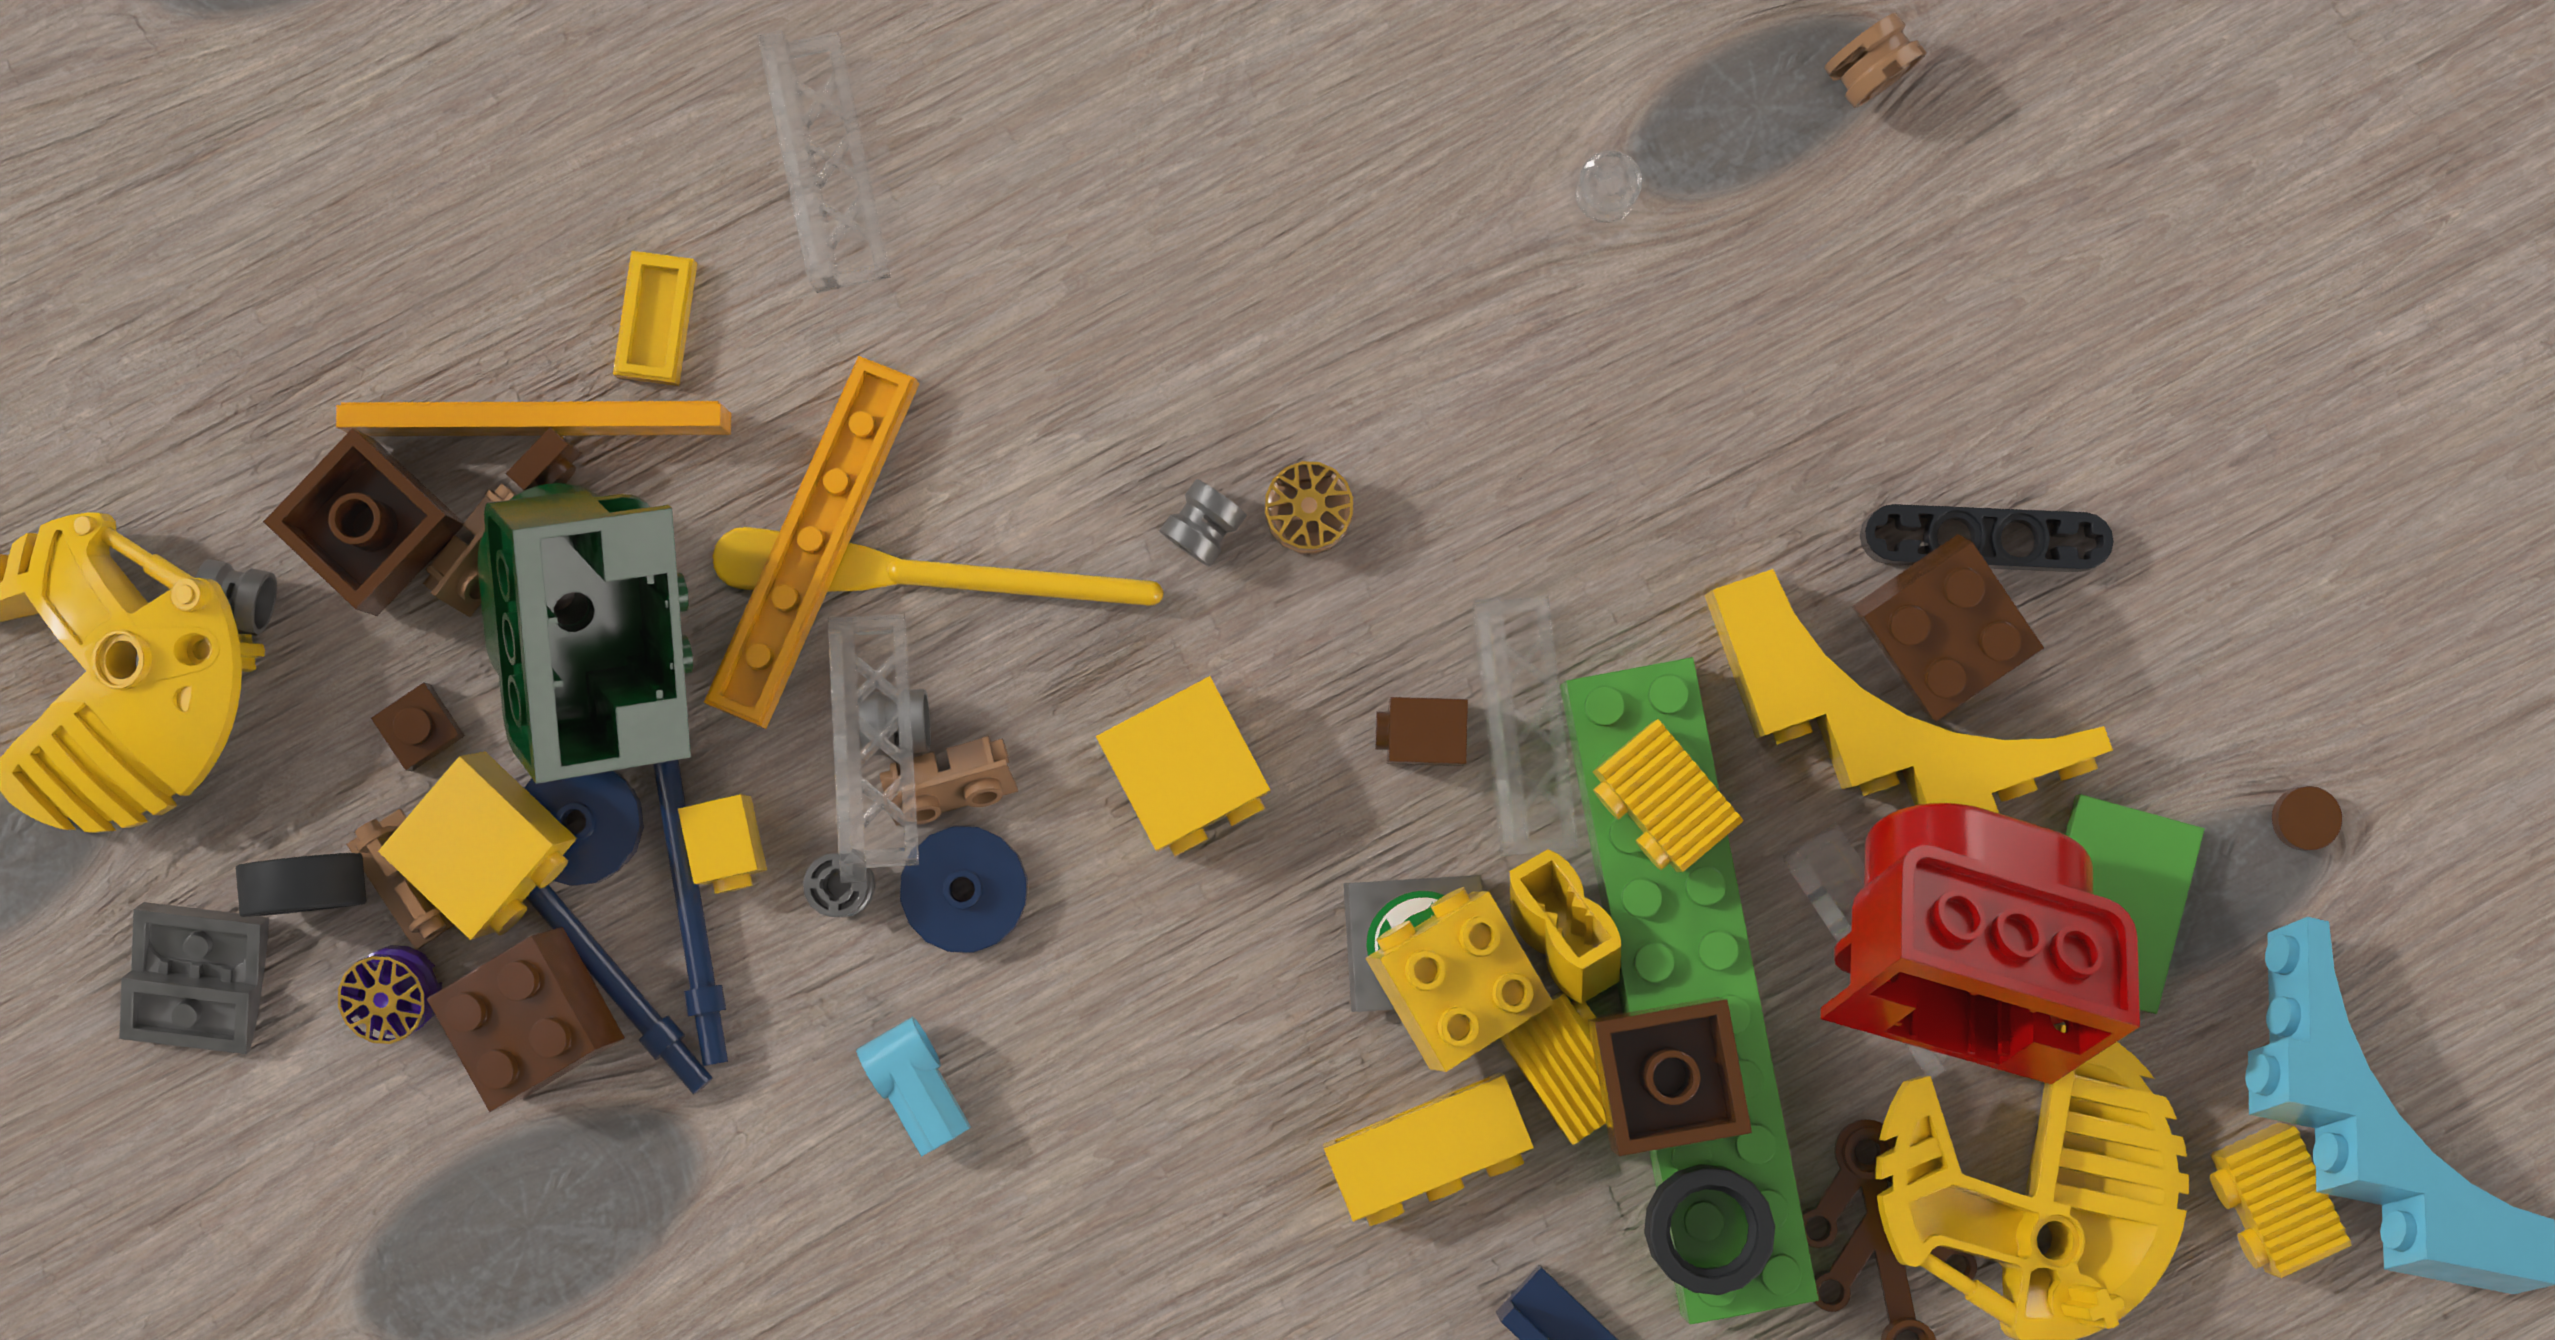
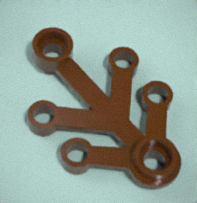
M1871 1119L1854 1121L1842 1129L1835 1142L1834 1155L1840 1168L1816 1206L1802 1211L1805 1232L1807 1221L1811 1217L1823 1216L1827 1222V1231L1821 1238L1811 1239L1806 1233L1808 1245L1814 1248H1823L1834 1241L1838 1230L1836 1220L1860 1187L1866 1213L1829 1270L1821 1271L1814 1276L1819 1301L1813 1303L1828 1312H1836L1843 1309L1850 1300L1851 1285L1874 1252L1889 1324L1882 1332L1881 1340H1896L1897 1336L1904 1331L1914 1332L1917 1340H1936L1933 1331L1926 1324L1916 1319L1905 1265L1898 1262L1884 1232L1878 1208L1877 1195L1889 1188L1887 1181L1893 1184V1175L1884 1179H1876V1158L1895 1147L1897 1137L1895 1136L1886 1141L1879 1140L1883 1123ZM1865 1139H1871L1877 1148L1875 1158L1869 1163L1859 1162L1855 1155L1856 1146ZM1937 1246L1931 1251V1254L1945 1263L1950 1256L1961 1254L1966 1261V1269L1963 1274L1971 1280L1974 1279L1977 1273V1262L1973 1255ZM1829 1279L1837 1280L1841 1288L1839 1297L1830 1303L1823 1302L1819 1296L1821 1284Z

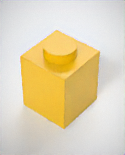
M739 794L678 808L694 884L707 885L712 883L715 894L726 893L753 886L750 874L767 871L751 796Z

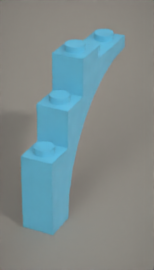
M2305 917L2268 932L2265 962L2268 968L2269 1007L2266 1023L2269 1029L2270 1044L2248 1051L2245 1081L2249 1090V1115L2315 1128L2313 1161L2316 1166V1192L2382 1205L2380 1234L2383 1242L2384 1270L2508 1294H2518L2555 1285V1220L2513 1207L2466 1180L2433 1153L2400 1116L2370 1070L2348 1021L2336 978L2329 921Z

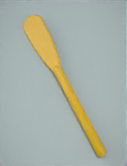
M741 527L734 528L723 534L716 543L712 555L713 568L719 579L734 588L754 590L780 531ZM853 543L848 544L827 591H863L904 584L1146 606L1158 604L1164 595L1162 586L1158 582L1150 580L906 560Z

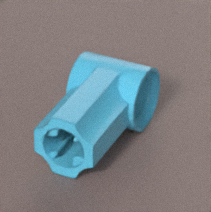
M913 1016L856 1049L861 1065L871 1083L882 1098H889L921 1157L971 1128L938 1069L941 1067V1063L931 1041Z

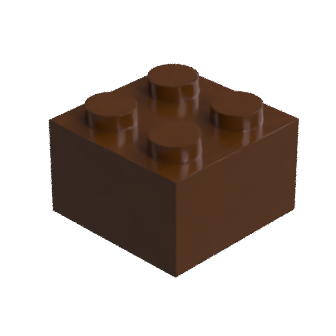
M354 428L343 437L263 521L356 610L378 616L464 524L379 442Z
M1959 534L1851 606L1921 709L1935 722L2044 649L1974 543Z
M563 927L531 935L427 998L489 1112L524 1099L625 1039Z
M1713 997L1588 1019L1611 1151L1615 1154L1624 1156L1752 1133L1728 999Z

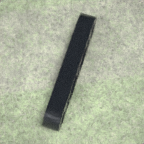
M1892 504L1883 506L1868 515L1860 531L1861 546L1866 554L1876 562L1890 565H1913L1940 547L1937 537L1939 527L1944 521L1952 519L1961 521L1968 527L1971 541L1991 569L2055 572L2088 571L2106 561L2112 552L2114 543L2112 530L2107 522L2098 515L2069 511ZM1889 517L1895 519L1896 529L1916 531L1921 528L1919 518H1927L1928 522L1923 534L1926 554H1919L1917 552L1921 540L1906 539L1900 541L1895 545L1894 552L1887 550L1886 540L1876 538L1875 529L1886 525ZM2013 522L2023 523L2032 531L2035 541L2034 547L2026 557L2012 556L2003 548L2001 535L2007 524ZM2046 523L2054 524L2051 536H2049V530ZM2079 526L2084 527L2085 537L2096 540V548L2085 552L2083 559L2078 558V550L2072 546H2056L2050 549L2053 559L2045 558L2050 537L2071 536L2078 532Z

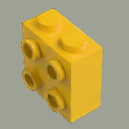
M1211 676L1096 736L1157 852L1170 847L1174 857L1209 839L1203 829L1206 826L1226 816L1232 827L1265 809L1260 798L1271 793V790Z
M484 751L459 756L378 852L465 936L473 940L494 932L501 936L509 931L527 911V907L522 902L536 885L540 889L544 888L566 867L568 860L563 854L577 838Z
M1461 887L1448 893L1430 906L1435 914L1434 916L1416 927H1413L1410 920L1388 930L1376 939L1380 949L1365 958L1431 1070L1449 1071L1554 1004L1489 891L1471 892L1468 894L1465 888Z

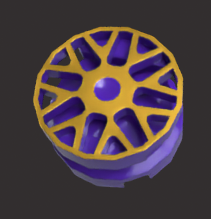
M390 945L376 950L366 958L357 961L344 973L338 987V1008L344 1023L357 1036L371 1043L391 1044L407 1038L414 1031L422 1028L435 1015L427 998L442 990V982L438 983L432 969L435 965L424 953L409 946ZM358 1015L360 1020L353 1022L351 1019ZM365 1024L366 1032L362 1031L358 1025ZM373 1029L380 1032L379 1038L373 1036ZM386 1035H394L396 1038L392 1039L385 1037Z

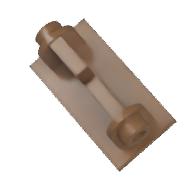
M503 483L500 484L495 492L488 489L485 497L464 522L463 526L476 535L468 545L454 535L434 562L425 569L430 575L423 584L432 591L431 594L468 617H471L481 604L478 551L485 530V505L490 502L509 500L517 495Z
M985 736L981 739L946 748L951 769L942 772L939 771L934 752L890 763V770L879 773L884 791V794H881L882 800L895 825L898 826L905 823L911 825L926 824L936 820L941 813L965 806L986 807L995 804L1004 795L1018 792L1017 784L1007 764L1010 762L1003 738L991 741L989 736Z
M398 809L380 822L377 819H373L359 827L354 832L357 837L346 845L351 853L362 854L365 874L414 949L418 950L453 927L454 924L378 852L407 818L402 809Z

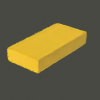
M631 251L613 375L615 377L679 386L697 270V262L694 259Z

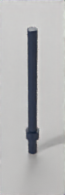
M679 760L653 764L690 986V990L684 991L688 1017H695L702 1065L728 1062L720 1011L726 1010L723 986L715 984L700 887L693 882L678 808L686 807Z
M549 884L542 889L536 885L526 899L552 929L564 928L588 972L642 1034L639 1042L655 1060L662 1057L693 1095L698 1093L712 1081L713 1077L681 1041L685 1037L682 1030L669 1015L662 1018Z

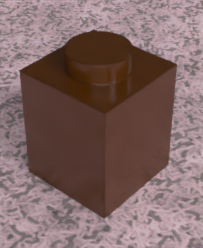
M1390 697L1388 712L1376 711L1375 750H1387V764L1464 766L1467 757L1468 699Z

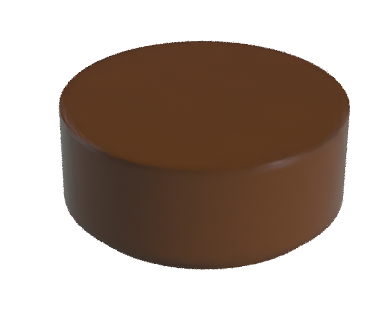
M2314 786L2297 787L2288 790L2276 801L2272 811V825L2277 837L2285 845L2296 850H2318L2331 844L2338 836L2342 826V811L2337 800L2326 790Z

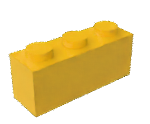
M1501 1072L1323 1144L1325 1154L1352 1221L1354 1222L1366 1217L1369 1226L1383 1223L1405 1212L1402 1202L1420 1194L1426 1193L1429 1202L1462 1190L1465 1188L1462 1177L1485 1168L1489 1177L1513 1170L1525 1163L1521 1153L1534 1148L1505 1075Z

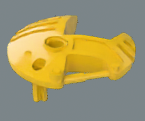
M87 512L51 520L40 525L38 534L26 533L12 543L9 555L0 554V622L39 614L57 639L82 665L86 672L64 691L40 718L21 734L0 757V792L10 804L24 814L55 828L76 830L68 818L76 823L84 832L116 831L110 821L116 822L121 828L137 827L148 822L143 815L146 811L152 815H164L174 809L177 804L172 796L176 793L179 796H189L212 770L233 728L239 705L242 671L252 672L256 670L255 658L264 657L265 648L263 644L253 643L251 634H238L231 606L218 582L212 579L194 578L160 555H152L116 531V521L111 515ZM110 547L143 567V571L170 590L148 603L113 560L109 551ZM138 654L139 662L138 666L136 667V657Z
M2055 1025L2058 1031L2066 1032V1025ZM2116 1042L2055 1083H2045L2025 1195L1963 1175L1931 1076H1919L1903 1081L1890 1104L1879 1140L1886 1141L1897 1136L1896 1145L1877 1156L1875 1167L1876 1179H1884L1893 1175V1186L1878 1194L1877 1201L1884 1232L1898 1262L1902 1265L1913 1267L1920 1265L1965 1294L1966 1300L1999 1320L2003 1333L2015 1340H2076L2092 1335L2104 1328L2111 1329L2118 1326V1320L2142 1302L2166 1271L2179 1243L2187 1213L2186 1210L2177 1209L2178 1194L2189 1195V1175L2179 1172L2177 1156L2187 1157L2183 1137L2172 1135L2166 1119L2177 1120L2167 1097L2153 1094L2142 1079L2155 1078L2130 1051ZM2047 1224L2051 1231L2052 1242L2048 1251L2042 1255L2038 1248L2037 1236L2042 1226ZM1941 1246L1998 1262L2002 1267L2003 1296L1979 1280H1971L1931 1254V1251L1935 1247Z

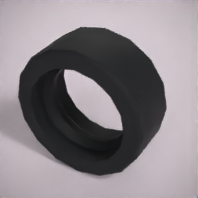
M361 853L291 857L250 862L236 866L239 914L241 917L363 905L367 902L363 856Z
M1698 1164L1676 1171L1657 1187L1646 1208L1644 1234L1651 1257L1672 1281L1693 1293L1721 1295L1742 1289L1763 1271L1773 1252L1775 1223L1768 1201L1753 1182L1724 1166ZM1705 1189L1722 1191L1735 1198L1743 1208L1748 1222L1747 1242L1740 1255L1729 1264L1714 1269L1696 1267L1685 1261L1674 1248L1670 1235L1671 1218L1678 1204L1690 1194Z

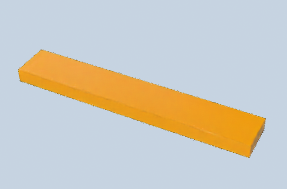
M858 356L705 697L704 703L708 706L767 729L918 389L919 382L916 378Z
M719 401L341 402V405H336V428L346 433L354 428L368 436H542L550 427L563 436L731 435V412Z

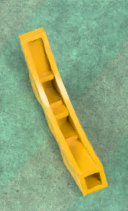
M1774 569L1713 589L1705 595L1755 737L1759 738L1773 733L1775 742L1778 745L1812 733L1813 730L1809 720L1816 718L1841 789L1859 785L1863 796L1900 784L1896 772L1902 770L1914 805L1957 803L1999 813L1992 793L1997 792L2001 802L2038 790L2034 778L2057 770L2061 781L2091 772L2098 769L2094 757L2113 751L2104 726L2056 738L2000 740L1955 733L1902 713L1861 688L1824 654L1795 615Z

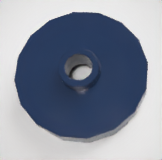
M616 770L537 784L531 778L524 787L566 828V820L571 812L580 810L586 818L585 828L580 833L573 834L577 839L563 854L568 860L566 867L553 881L569 886L601 883L620 871L624 864H627L637 852L644 829L642 804L635 790L631 788L628 781Z
M952 826L929 835L911 852L901 874L900 902L908 923L925 942L947 952L975 953L999 944L1017 927L1026 906L1028 877L1020 856L1002 837L980 827ZM961 877L969 878L975 887L974 895L966 902L958 901L952 893L953 883Z

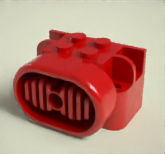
M1928 803L1906 807L1883 817L1871 828L1865 841L1864 888L1854 897L1852 906V931L1838 941L1834 947L1835 965L1840 970L1851 974L1850 985L1821 1007V1020L2048 1084L2055 1083L2140 1027L2138 936L2135 924L2129 913L2118 903L2093 894V864L2088 852L2077 841L2049 828L1983 808L1957 803ZM2064 1022L2066 1032L2058 1031L2053 1025Z

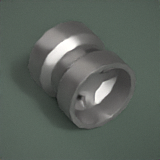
M1196 479L1185 494L1186 505L1179 514L1170 515L1159 532L1190 556L1211 567L1221 553V540L1226 533L1235 532L1247 514L1221 493L1201 480ZM1202 518L1206 519L1208 523H1205Z
M211 559L204 561L195 578L212 579L218 582L231 606L237 629L256 634L262 633L270 621L276 601L277 581L274 573L253 568L242 573L235 571L229 563Z
M925 689L905 690L900 697L887 698L881 692L860 693L859 731L864 756L885 755L890 748H904L908 753H926L930 751V713Z
M845 853L825 854L814 860L806 870L803 881L804 895L810 906L818 913L829 917L854 916L865 910L872 901L876 888L875 877L869 865L859 857Z

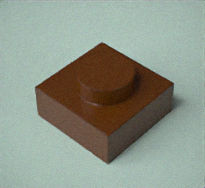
M550 427L505 474L523 491L545 484H566L576 471V467L572 463L582 453L568 439Z
M425 682L371 717L405 771H414L465 736L432 685Z

